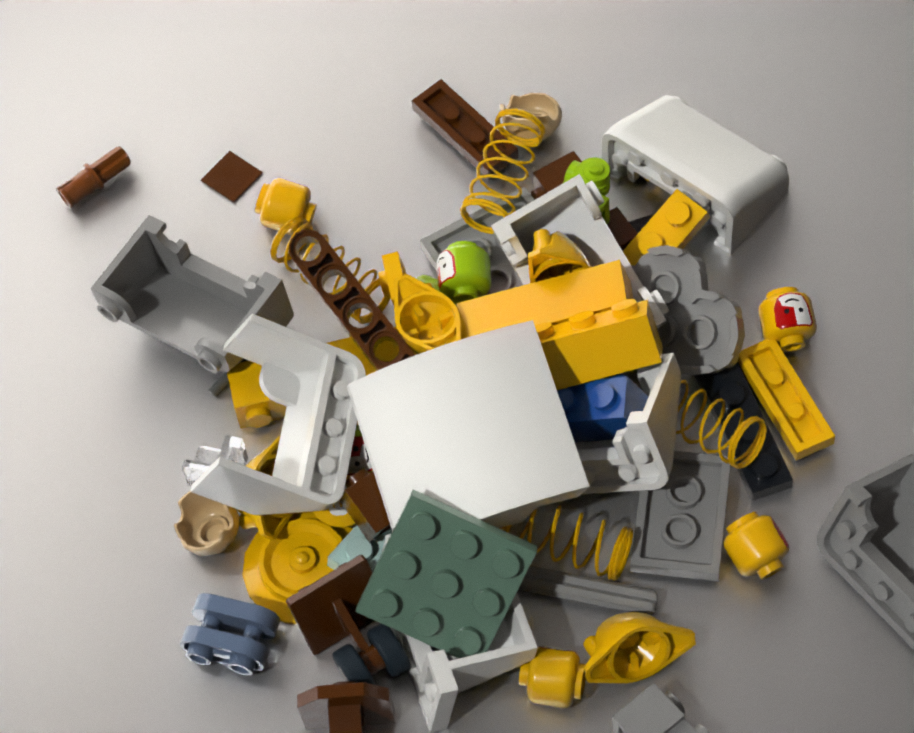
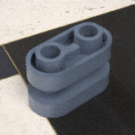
M199 594L194 604L192 615L202 624L201 626H187L180 642V647L186 651V658L201 665H210L211 661L225 664L230 670L242 675H252L253 671H262L269 655V649L260 643L259 640L273 639L281 621L280 617L270 609L256 604L214 594ZM218 629H223V630H227V631H231V632H235V633H239V634H243V635H242V636H240V635H235V634H231V633L219 631Z

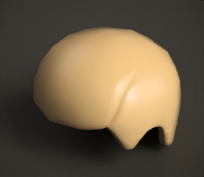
M528 93L519 97L512 95L506 108L504 104H500V111L516 108L535 115L545 127V135L542 141L549 138L561 123L562 110L560 105L546 93ZM517 115L501 117L503 123H521L533 128L540 135L538 126L524 117ZM505 126L508 132L518 137L527 139L537 137L528 129L519 126Z
M191 490L178 501L181 517L179 522L174 524V528L183 547L200 557L219 554L226 550L239 530L240 518L236 508L192 493Z

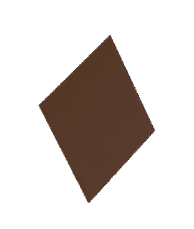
M229 151L200 181L234 202L263 172Z

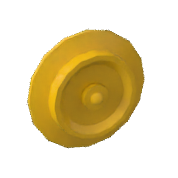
M299 512L292 515L275 540L265 538L258 531L244 556L242 576L249 598L256 605L275 612L280 617L281 622L297 624L286 603L287 598L297 593L303 587L334 571L327 566L328 556L351 532L352 528L330 526L320 521L313 512Z

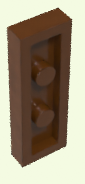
M442 79L411 100L413 111L475 168L479 162L484 160L483 149L490 143V132L494 126ZM498 130L495 131L493 141L508 140ZM503 142L495 144L508 157L515 160L519 158L518 148L514 144ZM490 146L487 150V158L502 157L493 146ZM503 160L488 161L498 172L511 164ZM486 163L480 168V172L483 175L495 174Z

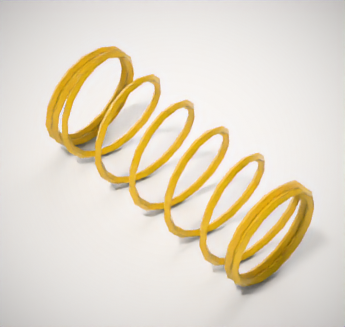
M513 108L505 109L498 113L495 119L496 126L490 132V143L483 149L484 160L477 165V177L469 185L470 195L465 197L460 208L461 217L469 226L480 232L494 234L492 227L475 222L469 216L466 207L469 205H479L489 213L503 216L504 218L515 212V206L509 199L518 198L522 195V189L516 182L527 180L529 177L528 170L522 164L526 165L535 161V154L530 148L539 146L544 138L545 127L535 115L525 110ZM505 115L524 117L538 126L540 135L533 128L521 123L508 122L501 124L500 118ZM503 126H519L530 130L537 137L528 139L518 137L508 132ZM498 129L508 140L493 141V135ZM503 142L521 146L530 152L532 158L530 161L515 160L503 154L495 144ZM490 146H493L502 157L487 158V150ZM503 160L513 163L524 170L525 176L519 179L503 175L495 170L488 161ZM486 163L495 174L480 175V168ZM491 177L508 181L517 187L519 193L510 196L496 192L488 187L482 178ZM479 180L490 192L473 193V186ZM488 195L500 198L507 202L512 210L510 213H507L499 204L490 200L476 198L475 196Z
M303 217L293 218L284 224L275 235L271 244V258L277 263H284L286 269L291 273H299L298 269L289 267L287 262L292 259L288 253L291 238L283 257L277 258V248L284 235L294 225L303 222V225L294 232L291 238L302 229L313 230V225ZM323 234L322 236L329 243L328 235ZM311 243L309 245L302 260L306 261V258L312 247L315 245V243ZM306 244L302 245V247L299 249V252L303 249V247ZM342 245L333 249L335 252L339 249L342 250L340 259L343 260L345 255L344 247ZM358 257L351 259L345 264L348 268L354 261L358 262L353 273L354 277L361 266V259ZM375 269L367 271L358 280L361 284L370 273H374L371 283L365 288L368 295L380 286L379 278L377 279V270ZM300 273L302 281L306 284H309ZM337 276L333 292L329 294L339 293L346 287L347 282L337 289L338 282L342 276ZM390 295L383 296L378 305L382 312L391 299ZM362 308L354 310V313L352 312L350 315L361 324L370 323L373 318L371 312L360 316Z
M685 379L681 380V384H685L686 389L678 406V412L683 407L689 392V385ZM704 389L697 390L691 395L684 407L680 422L681 430L676 431V434L681 433L684 441L688 444L700 443L702 450L707 454L718 452L723 462L730 464L736 469L745 468L758 456L766 438L765 421L758 416L749 417L744 421L743 409H734L723 422L718 437V449L709 450L704 446L703 441L713 434L719 426L726 409L725 400L722 398L716 399L709 405L700 424L699 440H690L686 437L684 431L696 423L707 402L706 391ZM703 393L704 399L698 414L684 428L685 415L689 405L695 396ZM718 402H721L722 409L716 424L702 438L704 424L709 412ZM739 411L741 413L739 424L731 438L721 447L726 425L731 417ZM759 422L758 433L753 443L746 452L734 459L735 450L743 433L751 424ZM729 445L727 454L728 459H726L723 456L721 450L725 449ZM744 457H746V458H745L743 461H741L740 463H735V462H737V461L743 459Z
M561 505L557 506L552 525L542 544L538 547L537 553L544 548L550 538V556L553 562H558L567 554L573 544L572 562L575 569L579 570L587 564L595 551V571L597 576L602 577L607 573L609 580L617 581L621 576L630 552L633 529L627 526L622 528L614 545L610 562L601 573L599 572V554L606 520H602L601 527L588 555L580 565H577V542L584 513H580L574 532L564 551L558 558H555L554 537L562 510ZM538 507L531 513L519 537L523 539L527 533V541L530 543L533 521ZM512 525L505 526L499 529L509 533Z

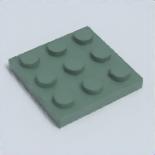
M412 489L357 604L355 612L439 650L444 649L446 653L457 658L487 652L537 553V545Z

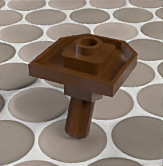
M342 681L332 685L316 686L297 695V708L306 730L329 728L330 733H365V725L396 723L395 708L390 690L387 687L365 682Z

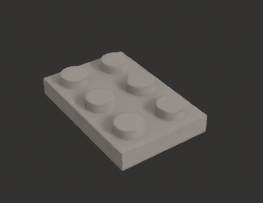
M674 451L673 468L666 485L660 489L639 492L630 572L719 581L730 464L723 462L719 455Z

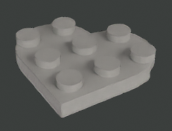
M668 245L648 249V253L641 256L635 266H631L642 285L650 293L657 289L669 309V312L664 314L666 323L657 328L663 346L662 354L674 353L681 374L708 375L733 367L738 361L745 337L742 310L739 304L730 301L723 294L709 291L704 261L691 254L688 250Z

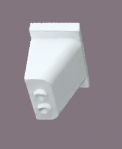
M391 534L385 535L382 552ZM517 593L487 652L457 658L446 653L444 649L439 650L395 630L397 639L409 658L411 667L408 671L430 733L447 729L458 693L526 664L535 658L538 647L531 631L533 628L532 615L526 603L521 604Z

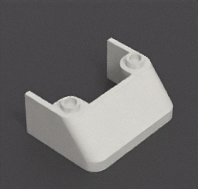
M251 314L225 342L223 351L262 365L259 377L261 390L270 400L287 406L273 474L270 476L219 457L192 484L191 492L258 516L327 510L340 500L344 493L357 425V418L347 385L366 376L365 368L362 362L350 352Z

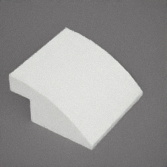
M533 320L442 345L389 365L347 385L392 531L412 489L490 525L501 528L523 522L537 507L579 497L590 487Z

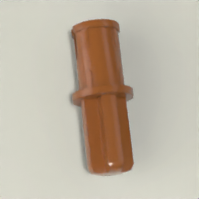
M120 146L115 147L93 164L85 163L82 171L58 186L56 191L64 203L71 209L97 189L102 191L105 188L103 184L130 165L131 160L123 148Z

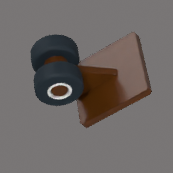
M358 555L349 562L341 564L337 569L314 583L303 587L297 593L287 598L286 603L313 655L319 654L349 636L359 653L351 644L344 645L332 654L336 666L345 681L365 682L376 685L372 677L374 674L385 668L392 677H397L410 669L411 664L406 652L390 627L380 623L367 632L370 646H368L359 631L361 627L373 621V619L355 612L373 572L366 558L363 555Z

